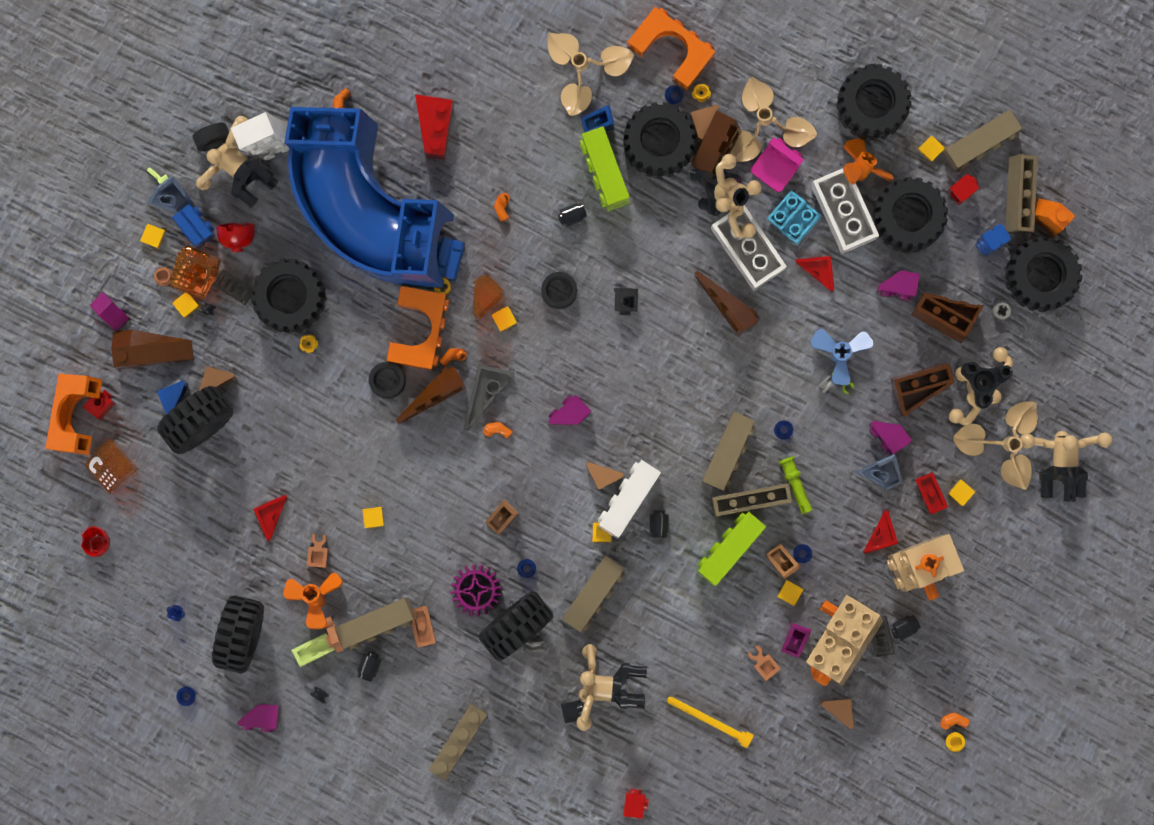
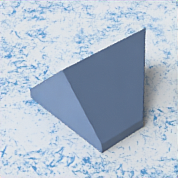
M173 176L157 186L147 204L177 213L188 204L192 205L194 203Z
M895 454L856 471L885 488L886 491L903 483Z

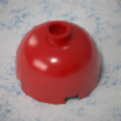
M238 222L220 224L216 226L218 240L222 246L230 248L231 252H243V248L248 247L254 240L255 224L244 222V226L243 224H238Z

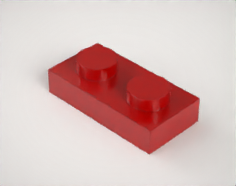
M933 472L914 480L930 515L948 508Z

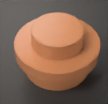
M158 268L154 273V280L160 286H168L173 281V273L169 268Z

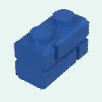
M188 204L172 216V219L191 244L198 250L215 237L212 232L215 229L209 221L204 222L201 216H203V213L197 206L193 208Z
M999 224L977 239L976 248L980 254L988 256L1007 244L1011 237L1005 227Z
M442 237L441 242L438 241L437 264L442 278L456 282L465 249L464 242Z

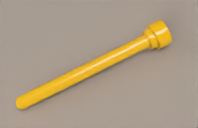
M674 697L667 698L668 704L738 739L737 742L741 746L748 748L754 734L748 731L746 733L742 731L741 733Z

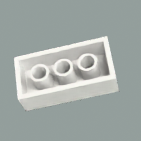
M266 112L231 128L239 149L260 159L270 160L278 152L284 153L289 151V147L284 144L288 123Z
M843 168L812 182L813 192L841 254L874 241L879 237L856 183L854 185L850 184L843 172Z
M744 205L742 215L737 217L736 220L740 230L745 223H752L756 228V233L753 237H735L728 220L729 214L712 224L711 230L752 290L755 291L783 272L787 266Z
M643 460L640 463H634L629 472L631 477L629 480L626 478L623 480L619 487V490H621L618 496L614 494L608 504L610 509L608 512L603 511L598 519L600 523L599 528L617 540L661 474L660 471Z

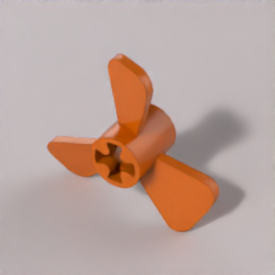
M863 139L848 140L844 144V149L855 160L854 163H847L843 167V172L850 184L854 185L857 180H865L870 172L877 174L887 181H893L894 178L890 172L875 167L877 159L873 154L866 151Z
M332 573L318 588L314 584L303 587L295 580L288 579L283 595L287 600H304L309 606L306 626L310 629H323L327 626V620L321 609L326 603L325 595L341 587L343 580L337 573Z

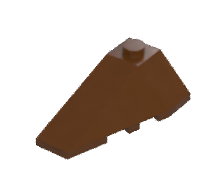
M699 271L694 273V277L738 337L758 323V315L753 308L749 309L747 305Z
M133 329L113 332L111 347L113 366L118 370L194 360L191 340Z
M447 366L440 370L441 374L437 375L396 419L397 423L401 424L466 389L455 366L452 368Z

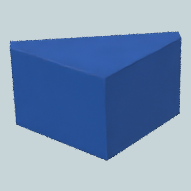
M610 105L581 117L585 132L604 126L605 131L614 129Z
M180 381L157 391L166 414L177 406L178 403L182 402L188 383Z

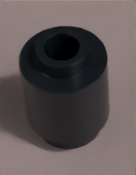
M574 203L559 210L560 214H557L561 225L565 224L566 227L581 222L583 218L587 217L582 203Z
M653 510V514H650V533H652L653 538H666L667 533H669V514H665V510Z
M908 615L893 623V628L890 630L895 639L899 638L902 641L917 633L921 626L914 615L910 617Z
M368 651V654H363L357 670L359 678L372 681L376 677L382 661L379 658V654Z

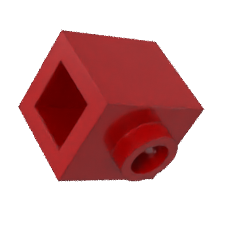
M966 174L950 187L947 192L960 206L980 187L978 186V181L972 175Z
M104 389L100 391L99 398H89L83 408L102 421L116 402L112 400L113 395Z
M630 788V792L626 791L623 816L643 819L644 810H648L649 799L645 798L646 795L642 793V790Z

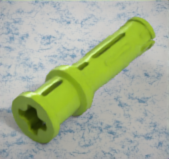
M791 456L778 461V463L783 468L784 478L790 483L802 515L813 509L799 477L801 472L797 470L794 462L795 457Z

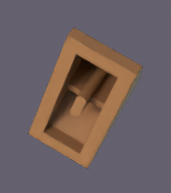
M713 105L690 113V119L694 124L693 128L696 130V138L699 143H702L716 110L719 111L720 106Z
M206 366L200 390L208 386L220 389L237 379V377L233 373Z
M587 462L586 467L598 490L619 481L624 476V473Z
M504 499L485 523L495 533L500 535L519 513Z
M781 544L765 554L782 579L787 578L801 568Z
M851 699L825 700L819 703L852 730L854 724Z

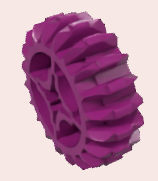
M473 564L472 571H470L468 566H465L467 573L464 574L463 571L459 570L458 573L461 575V578L454 576L453 579L458 581V583H451V587H456V591H450V594L457 595V597L452 599L453 602L458 600L460 602L456 605V608L464 606L462 613L470 609L469 616H473L474 610L477 616H480V610H483L486 615L488 614L487 607L493 611L494 607L491 604L493 602L497 605L499 604L495 597H502V594L497 593V590H502V586L496 587V583L501 582V580L496 579L494 581L493 578L497 574L494 572L489 575L488 573L491 570L489 567L484 572L483 565H480L479 570H476V565ZM478 574L488 578L492 586L480 585ZM472 575L471 586L461 589L463 581ZM475 580L476 585H479L481 589H486L479 592L477 597L472 592H466L467 590L474 589ZM492 592L489 601L481 606L482 594ZM461 595H472L475 607L468 605Z

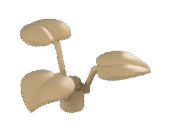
M549 33L548 50L553 61L560 65H566L571 59L572 64L577 69L579 84H569L561 92V102L570 116L584 112L592 102V90L587 86H582L581 71L586 70L589 63L604 66V70L608 75L617 77L623 75L628 70L634 58V53L631 50L621 46H610L601 52L603 62L587 58L582 52H578L579 42L573 35L566 33Z
M751 77L745 85L742 102L749 112L757 111L758 123L753 136L747 131H742L730 154L735 156L736 162H747L760 154L762 144L755 138L761 125L768 126L774 122L781 130L785 131L783 139L787 145L793 148L805 146L816 138L817 132L815 128L803 118L791 117L786 121V127L782 126L776 120V117H773L772 110L769 108L774 99L772 89L754 77Z
M1021 402L1008 410L1005 421L1009 426L1013 427V436H1008L1003 441L984 440L985 431L978 424L963 426L953 436V441L961 452L970 456L981 454L984 450L983 443L1003 445L1006 451L1012 452L1010 455L1011 460L1004 461L1001 466L1003 480L1010 485L1026 490L1031 480V463L1025 455L1019 454L1014 457L1023 445L1016 431L1020 434H1029L1035 429L1038 420L1037 403Z

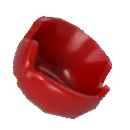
M88 527L81 534V548L88 556L94 558L103 556L110 547V537L105 530L99 527Z

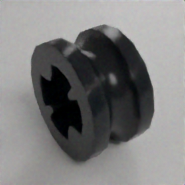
M199 302L200 308L197 309L198 312L214 316L213 310L216 309V306Z
M315 686V691L311 692L310 695L318 701L325 703V698L330 695Z

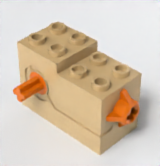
M950 534L934 537L888 555L889 560L886 561L889 570L895 574L896 578L893 580L897 589H901V592H906L923 587L929 601L940 597L934 584L935 582L964 571Z
M847 594L839 607L827 600L822 604L820 610L831 616L832 619L806 661L810 666L813 679L823 686H827L830 680L842 687L844 686L883 623L881 615Z

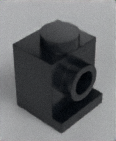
M614 288V311H620V315H631V312H638V289ZM623 298L626 299L625 305H623Z
M580 699L561 703L565 723L577 721L582 714Z

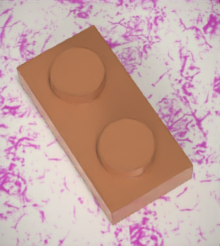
M428 607L415 608L414 611L417 619L412 620V629L417 648L435 644L436 639Z

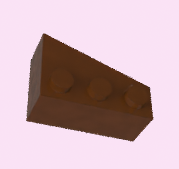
M716 110L698 152L692 158L691 166L693 169L707 170L716 175V166L721 162L723 156L730 154L742 133L735 119Z
M924 293L911 315L957 342L962 343L979 316L983 305L968 304L965 301H955L947 297Z
M949 363L938 364L890 378L899 413L903 417L955 382Z

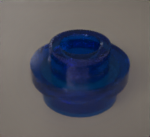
M672 85L666 89L665 99L668 103L678 104L682 101L684 93L679 86ZM675 92L678 96L672 98L670 94Z
M786 420L779 421L774 427V433L779 439H788L793 434V426ZM785 426L787 433H782L780 428Z
M806 544L797 545L793 550V557L799 563H807L812 558V550ZM801 550L806 552V556L803 558L799 556Z
M524 559L519 562L517 572L523 578H531L536 573V565L532 560ZM525 565L530 566V571L527 573L523 571Z
M178 605L169 606L166 610V616L174 621H181L186 614L183 608Z
M182 687L178 690L176 698L179 704L189 706L195 702L196 693L191 687ZM186 692L190 695L188 700H185L183 697Z

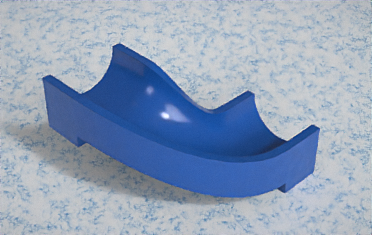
M290 107L284 142L289 147V178L298 206L316 234L345 260L379 280L397 285L443 288L444 280L439 273L437 264V243L442 226L445 222H453L454 214L438 200L402 199L401 202L390 197L383 190L373 171V156L378 124L362 109Z

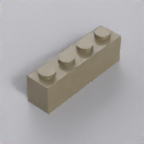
M1008 110L947 147L943 154L954 171L958 169L963 171L971 166L970 162L974 159L979 161L987 156L986 152L989 150L996 151L1003 146L1002 142L1007 139L1009 142L1016 139L1022 127L1012 111Z
M1019 154L1009 157L1006 231L1008 233L1022 235L1034 232L1038 156Z
M735 411L732 413L702 483L722 492L725 488L729 489L733 480L730 478L732 471L736 472L741 462L738 460L740 453L744 454L748 444L745 442L747 437H752L756 426L753 425L755 420Z
M789 483L711 498L715 517L792 503Z
M605 555L562 620L579 632L582 630L587 631L592 624L590 618L593 614L598 615L603 608L601 602L604 598L609 599L614 592L612 586L615 582H621L625 576L623 572L625 568Z
M406 597L334 628L343 649L349 647L350 650L360 647V642L367 640V643L377 640V635L384 633L386 636L396 632L395 628L400 625L402 628L412 625V620L417 619L409 597Z
M471 703L429 768V771L445 781L488 713Z

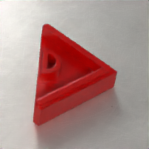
M831 256L795 260L797 265L829 291H835Z
M286 494L253 509L267 541L272 539L288 498Z
M888 510L883 512L863 550V554L898 544Z

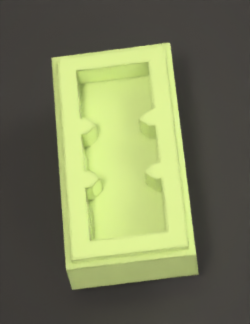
M327 633L292 649L300 667L335 650L334 647L330 648L327 643Z

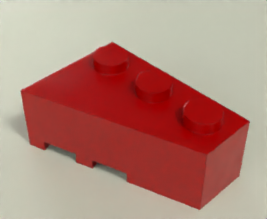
M415 94L425 155L428 158L445 160L454 106L453 100Z

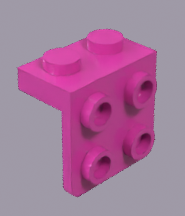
M773 137L751 168V173L776 192H781L802 165L804 159L800 152L786 147L787 144L782 139H775Z

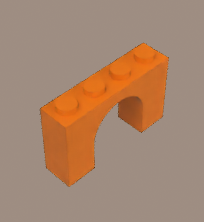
M655 6L628 40L627 47L643 57L652 44L660 37L674 36L680 39L686 46L687 57L674 73L672 81L688 91L715 56L714 47L708 42L703 43L698 39L699 36L692 30L687 31L683 28V23L677 19L673 20L669 17V13L663 8L658 9Z
M404 286L400 287L398 307L425 313L431 320L432 328L427 340L419 345L409 346L390 342L387 362L433 371L434 367L438 366L439 356L436 353L437 348H441L443 337H440V331L445 328L446 318H443L444 310L448 311L450 301L447 299L446 294Z
M58 374L45 449L89 455L92 436L78 434L73 430L71 422L72 412L80 399L84 397H100L103 379L83 375Z

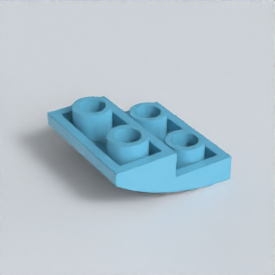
M791 190L769 215L767 220L788 239L798 245L822 216Z

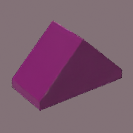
M104 292L90 304L97 315L116 332L130 319Z
M790 623L781 652L799 658L809 638L811 629Z

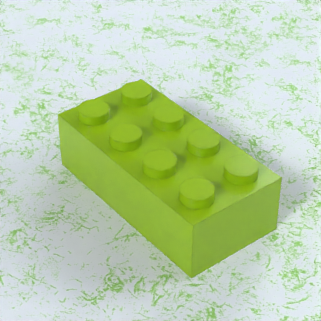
M604 126L582 133V140H579L582 154H586L588 157L586 158V165L589 172L594 174L593 184L595 189L600 190L599 200L602 208L606 207L607 212L628 205L630 197Z
M742 512L734 521L736 523L734 528L729 527L721 536L724 538L720 544L718 542L715 543L709 550L710 556L708 558L703 557L696 565L698 567L696 572L711 585L716 586L766 528L750 512L746 514Z

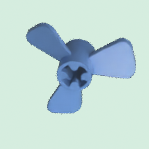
M819 329L814 334L810 344L812 348L831 353V359L836 363L832 382L835 385L847 386L850 383V376L846 363L851 354L870 349L873 346V341L866 332H861L850 343H836L825 330ZM836 349H845L847 351L844 354V358H840V353H836Z

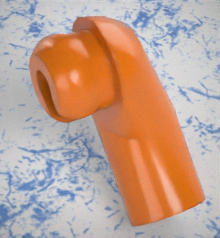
M347 88L334 97L332 108H344V101L352 95Z
M507 193L499 194L494 204V209L501 222L509 219L505 210L510 200V196Z
M450 348L438 361L446 367L451 360H466L467 354L463 349Z
M494 422L485 425L483 433L487 437L500 433L508 439L513 431L500 422Z
M950 713L941 719L940 726L945 730H948L955 724L967 728L970 720L957 713Z

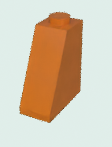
M1040 198L1036 199L1035 222L1052 237L1059 234L1075 217L1061 203Z

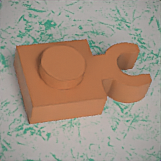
M316 534L312 535L314 547H308L307 566L327 568L328 549L323 548L327 541L326 535H323L321 542L316 540Z
M330 616L326 618V627L329 635L326 637L329 647H334L338 653L344 649L334 628L336 627Z
M756 645L755 648L758 650V655L753 656L750 652L747 655L750 659L757 661L754 668L767 681L781 668L769 654L764 657L762 649Z

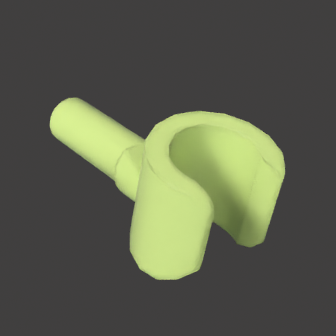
M147 169L159 184L168 179L166 174L160 177L153 169Z

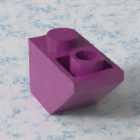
M901 270L876 288V292H879L880 296L883 297L895 295L899 296L900 300L910 301V299L916 297L920 274Z
M576 394L573 397L569 395L562 402L564 406L559 411L555 409L549 414L548 417L550 419L548 423L550 425L578 426L592 411Z
M873 421L869 424L870 433L875 439L879 438L882 443L880 446L886 454L893 455L912 442L901 425Z
M258 704L237 721V726H242V730L253 731L254 727L261 728V732H273V729H278L281 705Z

